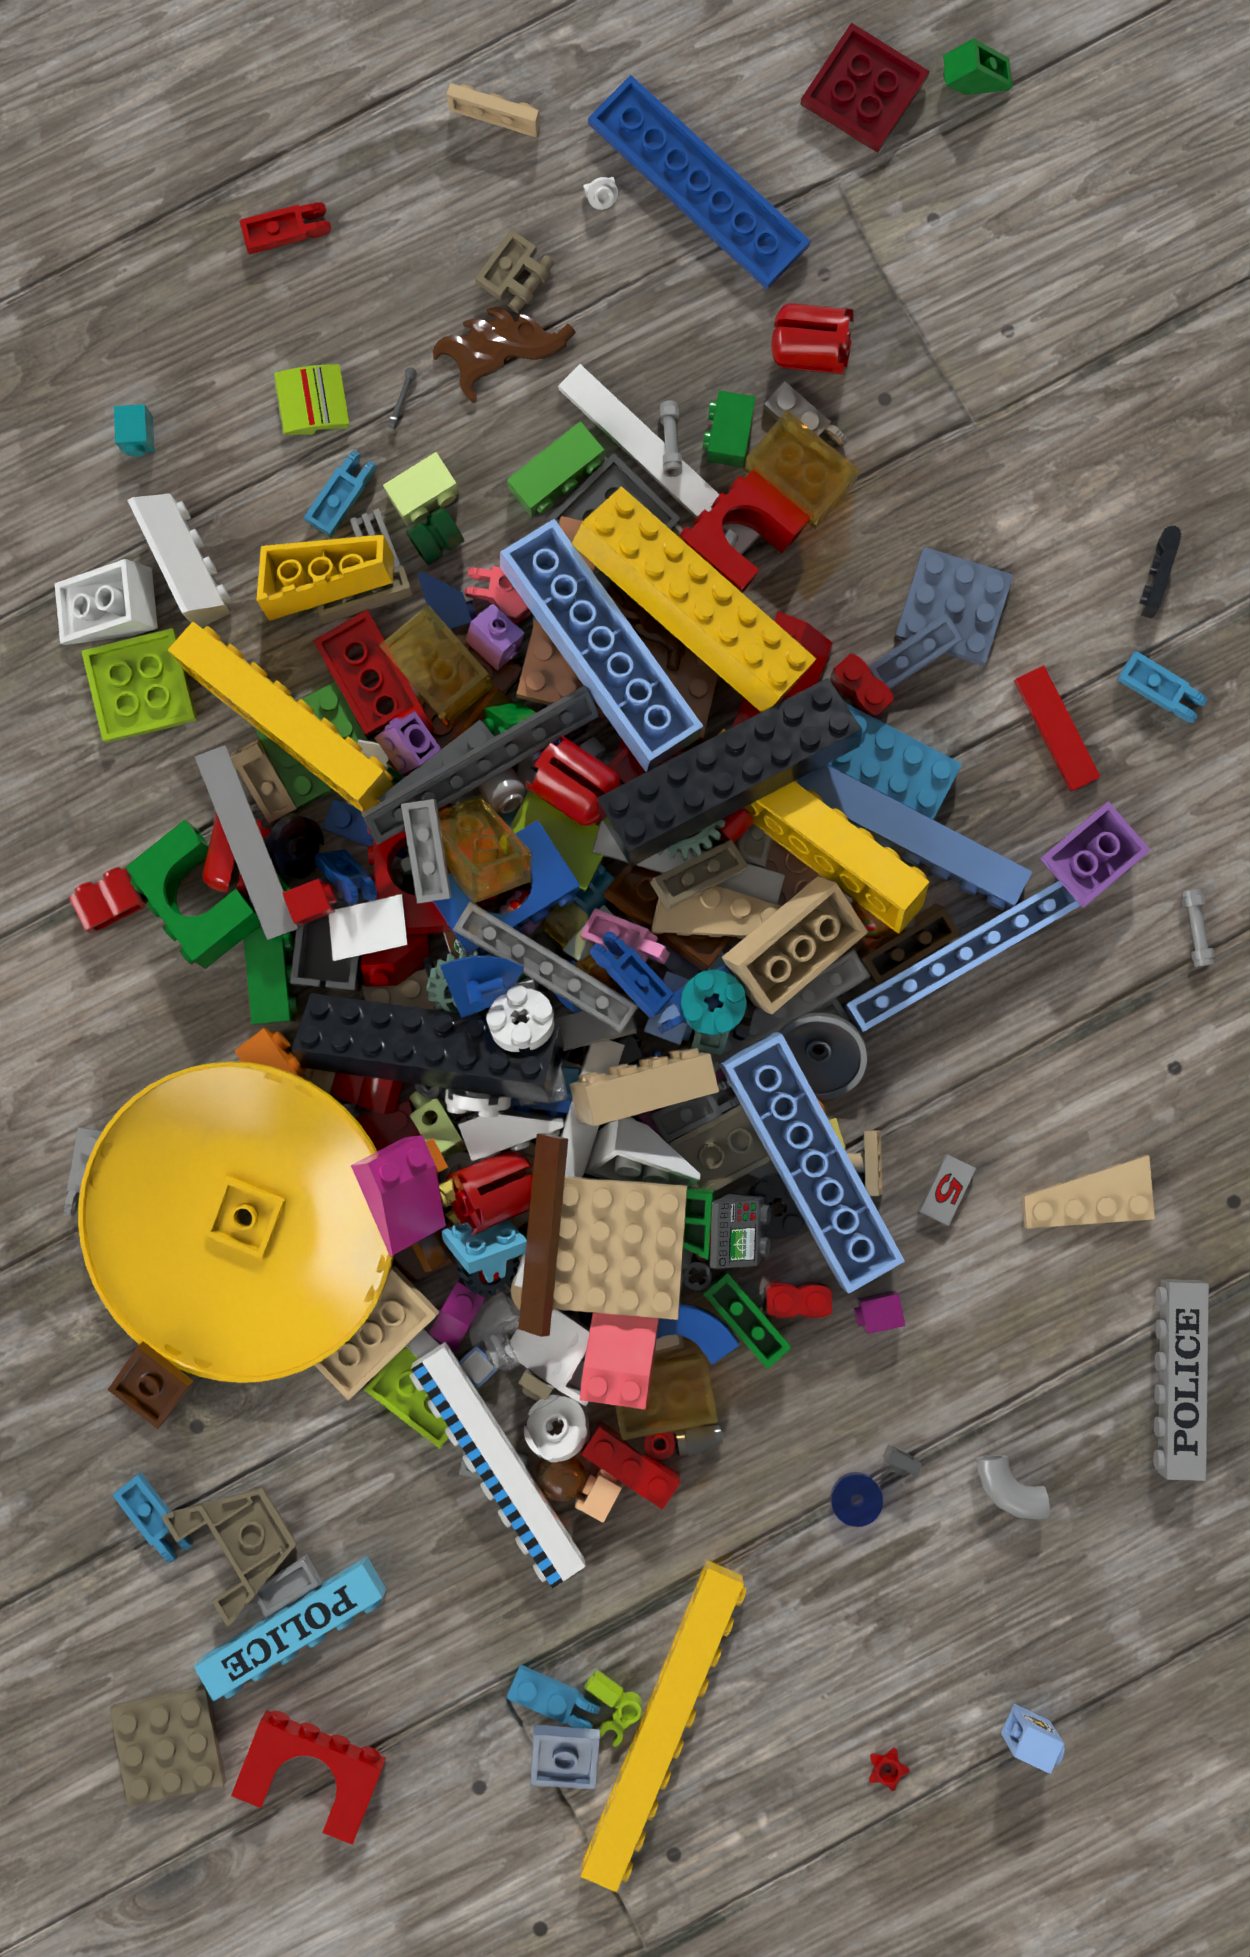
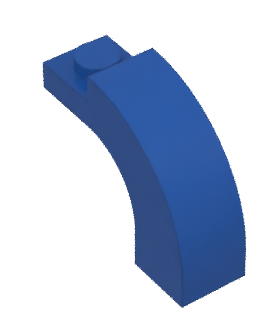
M680 1303L678 1320L659 1318L657 1339L667 1335L685 1336L701 1348L712 1365L739 1346L740 1341L728 1325L714 1313L699 1306Z

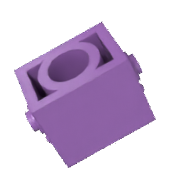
M492 604L471 621L466 642L496 670H499L519 653L525 633Z
M415 711L403 718H394L389 722L390 725H386L385 730L375 737L400 775L418 768L441 750Z

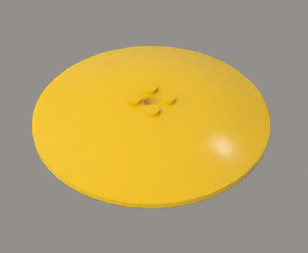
M227 1061L192 1066L169 1074L134 1095L118 1110L102 1131L87 1161L78 1202V1227L82 1253L91 1281L112 1317L139 1345L144 1341L182 1371L217 1381L248 1383L279 1379L310 1368L336 1352L359 1330L377 1305L390 1274L394 1255L390 1256L351 1168L352 1164L377 1152L362 1126L344 1106L321 1088L293 1073L252 1062ZM239 1209H246L251 1213V1224L245 1225L239 1221Z

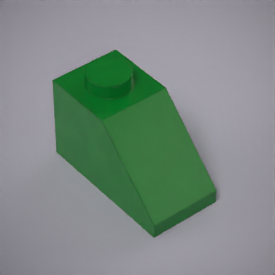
M975 38L943 55V77L946 86L963 95L1008 91L1013 88L1009 58Z

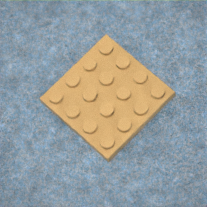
M565 1176L552 1309L678 1320L688 1186Z

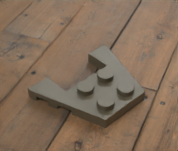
M264 1487L167 1512L161 1517L176 1542L204 1524L209 1526L241 1580L212 1600L227 1627L235 1621L240 1612L297 1544V1541Z

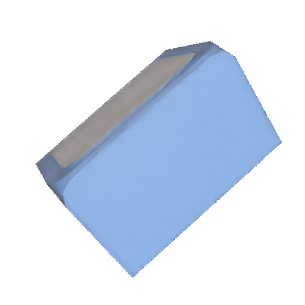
M479 1342L459 1361L465 1373L477 1388L486 1382L501 1366Z

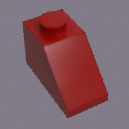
M406 935L407 945L363 954L361 967L365 987L397 986L424 966L423 958L429 956L431 958L428 935Z

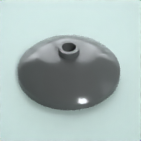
M810 1013L789 1021L778 1032L783 1035L817 1100H829L842 1096L853 1089L863 1077L867 1066L866 1044L860 1032L847 1020L828 1013ZM822 1044L824 1047L817 1049L814 1045Z

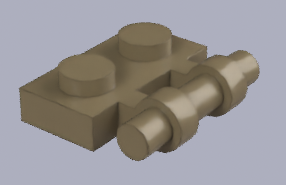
M511 229L476 276L475 282L500 301L508 292L513 294L514 298L509 303V307L514 312L519 313L524 305H528L534 297L532 293L540 282L544 283L550 275L548 271L554 265V261L547 255H544L539 263L532 259L537 253L536 246ZM525 269L531 275L521 285L516 280Z

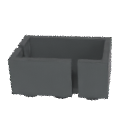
M334 891L337 902L333 903L335 910L370 902L362 894L358 893L357 903L349 904L344 900L341 891ZM329 915L298 926L290 983L299 986L327 987L336 990L360 992L362 955L333 961Z

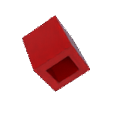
M320 879L282 893L292 921L298 926L335 912L333 903L337 902L335 893L330 884L325 886V883Z

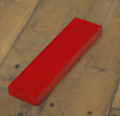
M1043 665L1016 678L1014 683L1069 791L1072 792L1099 779L1101 776L1045 666Z

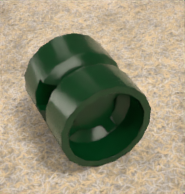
M442 506L427 516L426 524L419 521L405 531L413 546L428 566L443 556L445 548L451 551L465 541L457 525Z

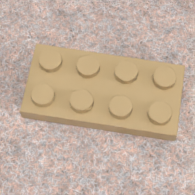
M394 1266L390 1270L381 1297L368 1319L342 1347L315 1366L349 1401L439 1314V1311Z

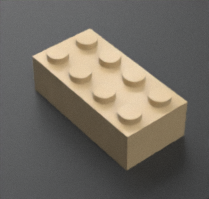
M817 876L721 958L737 981L744 987L745 993L753 1005L772 1015L866 935L868 931L838 884Z
M688 1047L670 1051V1057L668 1058L667 1056L658 1058V1055L642 1058L639 1060L640 1065L628 1066V1064L612 1066L608 1068V1074L591 1072L579 1075V1082L569 1084L578 1122L598 1126L719 1092L710 1053H700L698 1048L688 1050Z

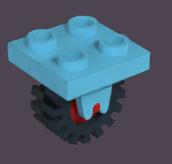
M506 1220L475 1235H471L474 1230L468 1223L461 1225L459 1222L452 1227L441 1230L443 1242L457 1258L456 1264L459 1266L456 1268L457 1273L474 1294L477 1295L479 1293L481 1297H486L488 1292L490 1296L496 1295V1289H499L501 1292L506 1290L503 1286L506 1282L509 1285L512 1284L513 1279L511 1276L517 1274L518 1270L516 1267L520 1265V1261L517 1258L525 1254L527 1240L510 1220Z

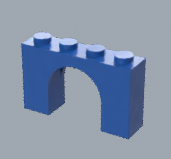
M538 820L510 837L511 845L532 878L533 883L529 897L523 905L514 911L503 914L488 912L522 933L520 928L527 923L532 922L535 925L546 919L550 915L548 910L559 904L562 908L578 898L576 893L580 890L578 881ZM453 871L448 874L452 898L436 900L433 903L467 956H472L474 950L478 951L479 956H485L489 952L452 930L468 903L472 902L477 905Z

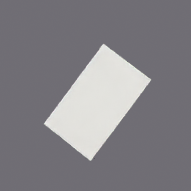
M402 894L336 909L334 913L329 914L333 961L407 945Z

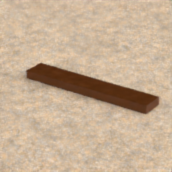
M538 1133L536 1137L518 1326L519 1330L540 1337L550 1336L568 1138L546 1133Z

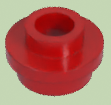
M658 1426L646 1433L644 1448L651 1458L663 1460L673 1454L676 1440L674 1434L668 1428ZM656 1439H664L666 1446L663 1449H657L654 1446Z

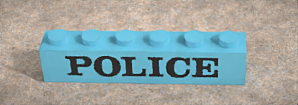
M366 1556L267 1619L264 1618L208 1652L199 1659L194 1669L213 1701L223 1695L225 1699H228L243 1688L241 1684L251 1678L256 1682L266 1676L271 1671L269 1667L280 1661L284 1665L294 1659L299 1654L298 1649L307 1644L311 1648L322 1642L327 1637L325 1633L334 1627L339 1631L355 1620L353 1616L364 1610L365 1614L379 1607L382 1604L381 1599L387 1589L368 1556Z

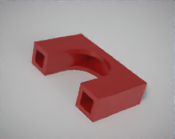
M752 470L744 479L741 476L737 477L729 487L727 495L722 492L711 505L712 509L709 512L704 509L698 515L692 529L685 527L678 535L679 538L742 593L749 588L759 569L730 545L724 535L723 526L739 524L749 527L783 553L800 536L811 519L755 470Z
M449 803L438 810L442 839H453L452 815ZM399 832L380 844H377L373 839V846H368L369 865H374L375 877L370 878L377 889L376 900L402 894L406 935L451 932V929L433 901L417 903L416 895L400 890L392 882L391 867L397 853L408 845L406 832L402 834Z
M266 1710L259 1722L231 1797L262 1808L277 1770L284 1762L297 1756L315 1757L330 1768L335 1777L337 1788L335 1801L322 1833L353 1845L386 1758L380 1756L379 1751L366 1746L360 1748L350 1744V1741L344 1736L336 1734L330 1736L320 1732V1729L314 1724L306 1722L300 1724L290 1720V1717L284 1712L276 1710L270 1712Z

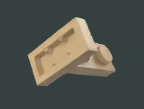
M260 738L232 752L230 756L235 769L239 771L264 817L270 823L295 810L296 806L267 756L266 749Z

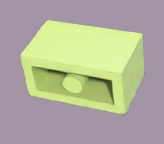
M437 452L383 485L387 496L406 526L412 522L414 524L419 521L422 522L427 518L430 511L438 506L445 507L455 500L456 495L459 494L455 480Z

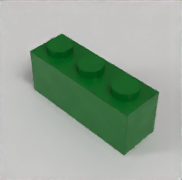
M258 927L243 939L251 1025L259 1026L296 1022L295 1014H299V1000L297 995H293L292 984L290 983L292 964H290L289 951H293L294 947L292 933L287 932L267 940L263 928Z
M726 1269L702 1290L706 1299L766 1369L770 1368L792 1348L784 1336Z

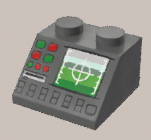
M728 1194L712 1202L710 1268L758 1266L765 1261V1257L769 1256L770 1239L766 1238V1225L770 1224L771 1207L767 1205V1196Z

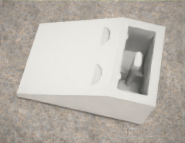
M507 1109L499 1111L498 1117L495 1118L481 1117L478 1115L479 1112L468 1115L461 1119L458 1126L471 1161L477 1159L483 1161L509 1147L511 1150L518 1151L530 1146V1140L536 1138L538 1133L558 1136L560 1135V1129L564 1127L565 1120L564 1117H552L544 1113H524Z
M554 1309L551 1316L550 1336L540 1337L517 1328L504 1352L557 1390L584 1406L588 1404L589 1401L579 1399L590 1326L563 1310Z

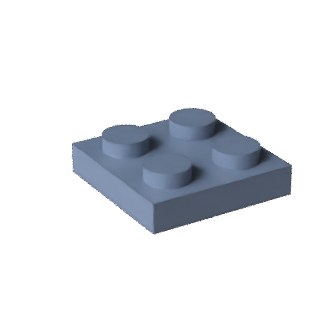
M535 1725L530 1785L595 1790L600 1729Z

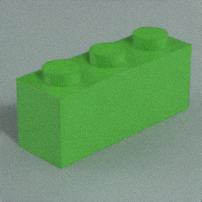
M580 421L507 479L509 490L532 518L538 513L543 515L554 506V500L562 494L566 496L572 493L578 487V481L587 474L591 476L605 461L604 449Z

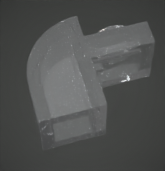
M506 1292L497 1294L481 1305L470 1324V1339L472 1346L487 1348L486 1356L492 1366L496 1369L510 1371L520 1365L508 1338L509 1334L518 1330L520 1310L514 1304L511 1293Z

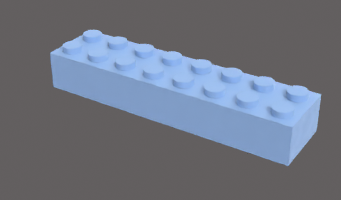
M555 519L500 552V569L582 684L589 689L592 698L645 772L653 769L699 739L703 729L702 723Z
M774 1031L719 1062L722 1071L840 1287L849 1294L905 1262L783 1035Z

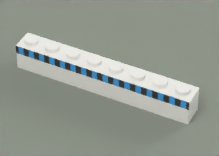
M444 1342L413 1362L411 1367L413 1373L410 1374L414 1385L419 1391L423 1389L426 1391L431 1399L428 1401V1405L437 1419L442 1416L448 1426L445 1429L447 1436L454 1446L460 1444L466 1454L463 1456L465 1464L472 1473L477 1471L483 1482L480 1483L483 1492L490 1501L495 1499L501 1509L498 1510V1514L507 1528L512 1525L518 1534L515 1540L523 1554L530 1553L536 1562L533 1568L542 1582L547 1580L553 1589L585 1567L583 1554L529 1470L519 1458L516 1450L447 1343Z

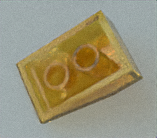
M429 605L379 645L445 726L494 686L488 672Z
M482 796L438 811L446 864L457 885L473 904L530 882L532 852Z

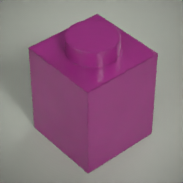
M893 1290L857 1298L859 1307L854 1308L856 1323L858 1327L863 1326L867 1334L906 1326L900 1297L896 1291Z

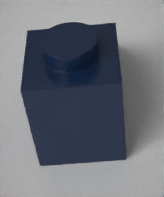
M424 572L418 573L417 575L438 640L441 641L467 633L471 621L477 617L472 600L466 602L463 592Z

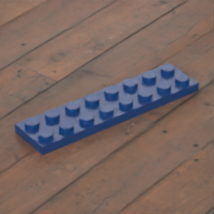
M632 75L588 117V125L766 290L810 247L811 240Z

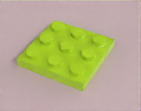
M174 628L81 651L104 743L107 744L197 721L186 671L168 651L169 647L178 638Z

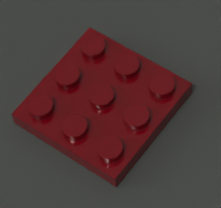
M851 22L802 96L800 105L879 153L927 80L930 71Z

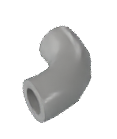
M985 1455L976 1458L983 1489L998 1508L1017 1518L1049 1519L1050 1504L1046 1488L1044 1486H1025L1019 1483L1011 1473L1009 1457L1007 1455Z

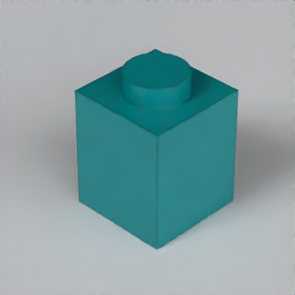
M146 405L113 406L115 444L124 454L132 457L144 456L145 452H155L153 415Z

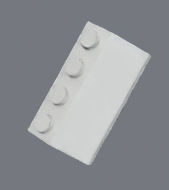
M171 494L140 496L128 499L127 501L182 614L191 623L195 622L201 628L231 614L226 604L231 602V599L223 584L218 586L213 577L218 573L210 557L204 558L200 550L204 544L196 529L190 530L186 520L191 519L184 503L182 501L177 503Z

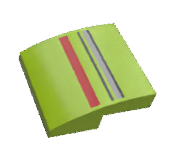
M340 364L305 366L274 373L283 435H313L316 430L348 428L349 418Z

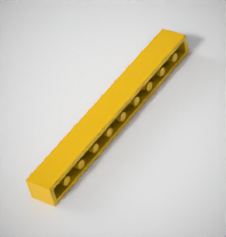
M706 1560L582 1860L580 1877L616 1893L621 1881L625 1883L628 1881L633 1867V1863L630 1862L634 1850L640 1851L645 1839L646 1832L642 1830L646 1821H652L657 1811L659 1802L655 1800L659 1789L665 1790L669 1782L671 1770H668L670 1762L672 1758L677 1760L681 1753L684 1740L680 1738L684 1728L690 1729L696 1715V1709L693 1707L697 1697L703 1698L709 1683V1679L706 1678L710 1666L716 1667L722 1649L718 1646L722 1636L728 1637L732 1629L734 1618L731 1617L735 1605L740 1607L744 1600L747 1588L743 1586L744 1581L741 1574Z

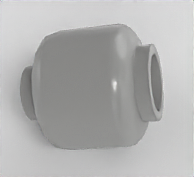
M512 767L478 786V790L488 807L495 812L510 813L519 808L526 792L523 782Z

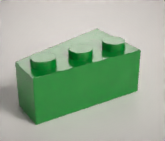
M687 1187L683 1248L708 1260L711 1253L712 1202L714 1201L715 1189Z

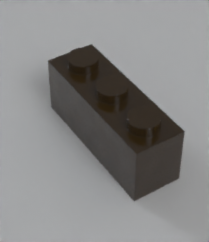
M935 903L914 916L899 934L891 930L856 953L870 973V980L880 985L961 934L947 909Z

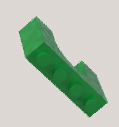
M184 819L128 864L126 869L132 876L131 885L140 894L144 893L149 901L146 902L148 909L157 918L161 917L165 922L162 928L173 941L178 940L182 946L179 952L183 958L191 965L196 963L207 969L259 927L261 923L251 900L237 889L201 915H182L177 904L179 885L193 868L206 859L209 843L201 832Z

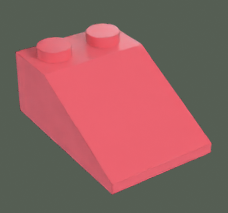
M593 1312L579 1400L638 1409L647 1408L650 1398L659 1318Z

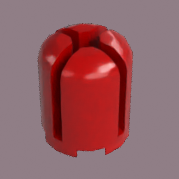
M798 303L783 305L775 317L774 327L776 328L772 331L771 339L772 356L776 364L782 369L845 375L844 367H848L852 340H850L851 329H848L849 321L854 322V310Z
M561 736L563 741L557 746L550 743L534 764L539 770L533 784L527 781V789L579 825L590 827L602 820L599 815L597 798L619 787L620 778L614 770L564 736Z
M215 812L203 879L213 890L227 893L235 858L218 815ZM256 820L264 839L266 835L270 834L271 830L261 828L262 821ZM240 873L236 889L244 896L250 897Z
M506 1150L447 1175L446 1183L452 1180V1188L456 1199L453 1202L450 1201L451 1206L460 1224L468 1223L474 1231L471 1235L478 1234L530 1210L533 1174L525 1176L526 1171L533 1167L529 1160L519 1151Z

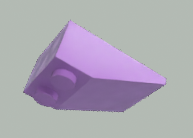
M1108 801L1040 859L1080 906L1084 908L1146 855L1150 849Z

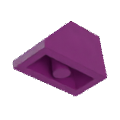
M460 1278L442 1307L429 1335L443 1343L446 1342L448 1346L457 1350L486 1297H481L479 1293L477 1295L474 1294Z

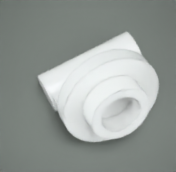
M600 177L591 183L583 185L586 198H588L591 206L596 209H607L617 200L618 189L614 177Z

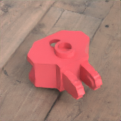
M492 566V570L474 567L468 569L467 576L470 578L489 581L490 583L489 589L473 586L465 588V596L489 601L490 605L494 604L515 625H519L532 613L500 569V566Z

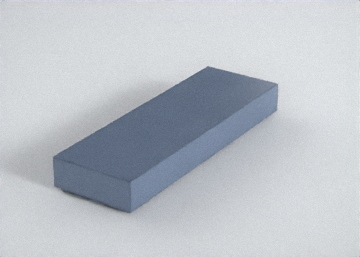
M945 613L871 663L868 667L873 677L880 679L889 689H892L965 639L949 614Z

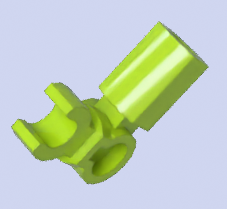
M595 1669L587 1680L584 1689L608 1707H615L612 1713L613 1718L604 1720L600 1725V1736L603 1737L608 1730H614L617 1734L613 1738L612 1745L617 1747L623 1740L624 1729H629L633 1723L640 1719L642 1715V1699L635 1692L624 1693L623 1687L598 1669Z

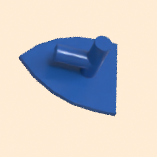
M470 956L440 965L461 1018L490 1007L499 996L507 994L508 990L517 983L524 969V966L494 956Z

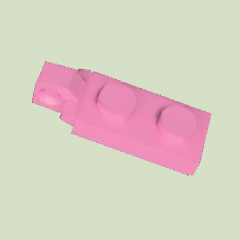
M594 908L580 935L583 941L593 945L598 943L605 947L602 937L609 931L614 934L616 933L645 962L649 958L655 962L665 964L670 955V952L666 950L664 945L656 943L658 938L656 935L651 934L649 929Z

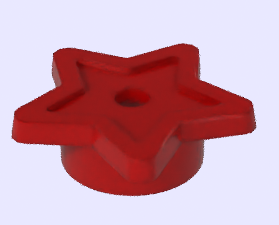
M893 1747L885 1755L870 1754L874 1769L869 1776V1782H880L891 1791H895L901 1776L910 1772L906 1765L899 1762L897 1749ZM889 1766L891 1768L890 1771H885V1767Z

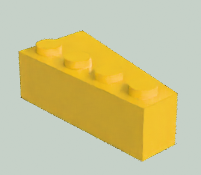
M384 534L261 546L256 601L268 620L271 621L393 583L394 570L393 552Z

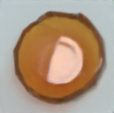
M575 1456L565 1461L552 1463L541 1457L536 1465L537 1484L541 1492L550 1500L568 1502L580 1495L586 1485L585 1468L582 1462Z

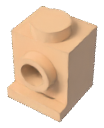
M599 1469L596 1477L593 1475L588 1477L582 1489V1493L586 1495L585 1497L580 1494L578 1495L575 1508L604 1523L622 1489V1482L603 1469Z

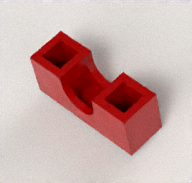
M600 1420L590 1434L589 1441L584 1444L581 1455L663 1510L681 1483L680 1474L661 1461L651 1459L637 1451L627 1442L626 1437Z

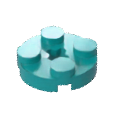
M721 970L702 971L690 979L683 988L680 997L683 1016L688 1025L700 1034L716 1036L727 1033L740 1023L745 1014L746 998L744 987L735 977ZM713 994L719 996L718 1001L722 1003V1007L715 1008L713 1012H710L708 1010L709 1005L704 1002L705 997L711 998Z

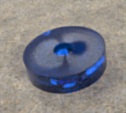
M850 1472L841 1476L834 1483L831 1489L830 1502L835 1515L840 1521L852 1527H863L875 1521L881 1513L883 1495L873 1478L861 1472ZM859 1494L862 1496V1501L859 1504L851 1503L852 1496Z

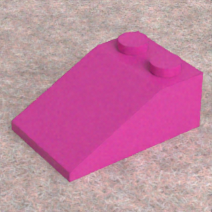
M423 1135L404 1137L351 1165L390 1256L446 1226L436 1166Z

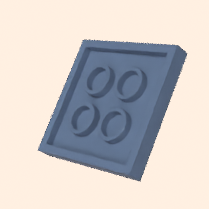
M923 547L894 638L905 641L945 613H948L965 640L944 654L984 666L990 652L1013 574Z

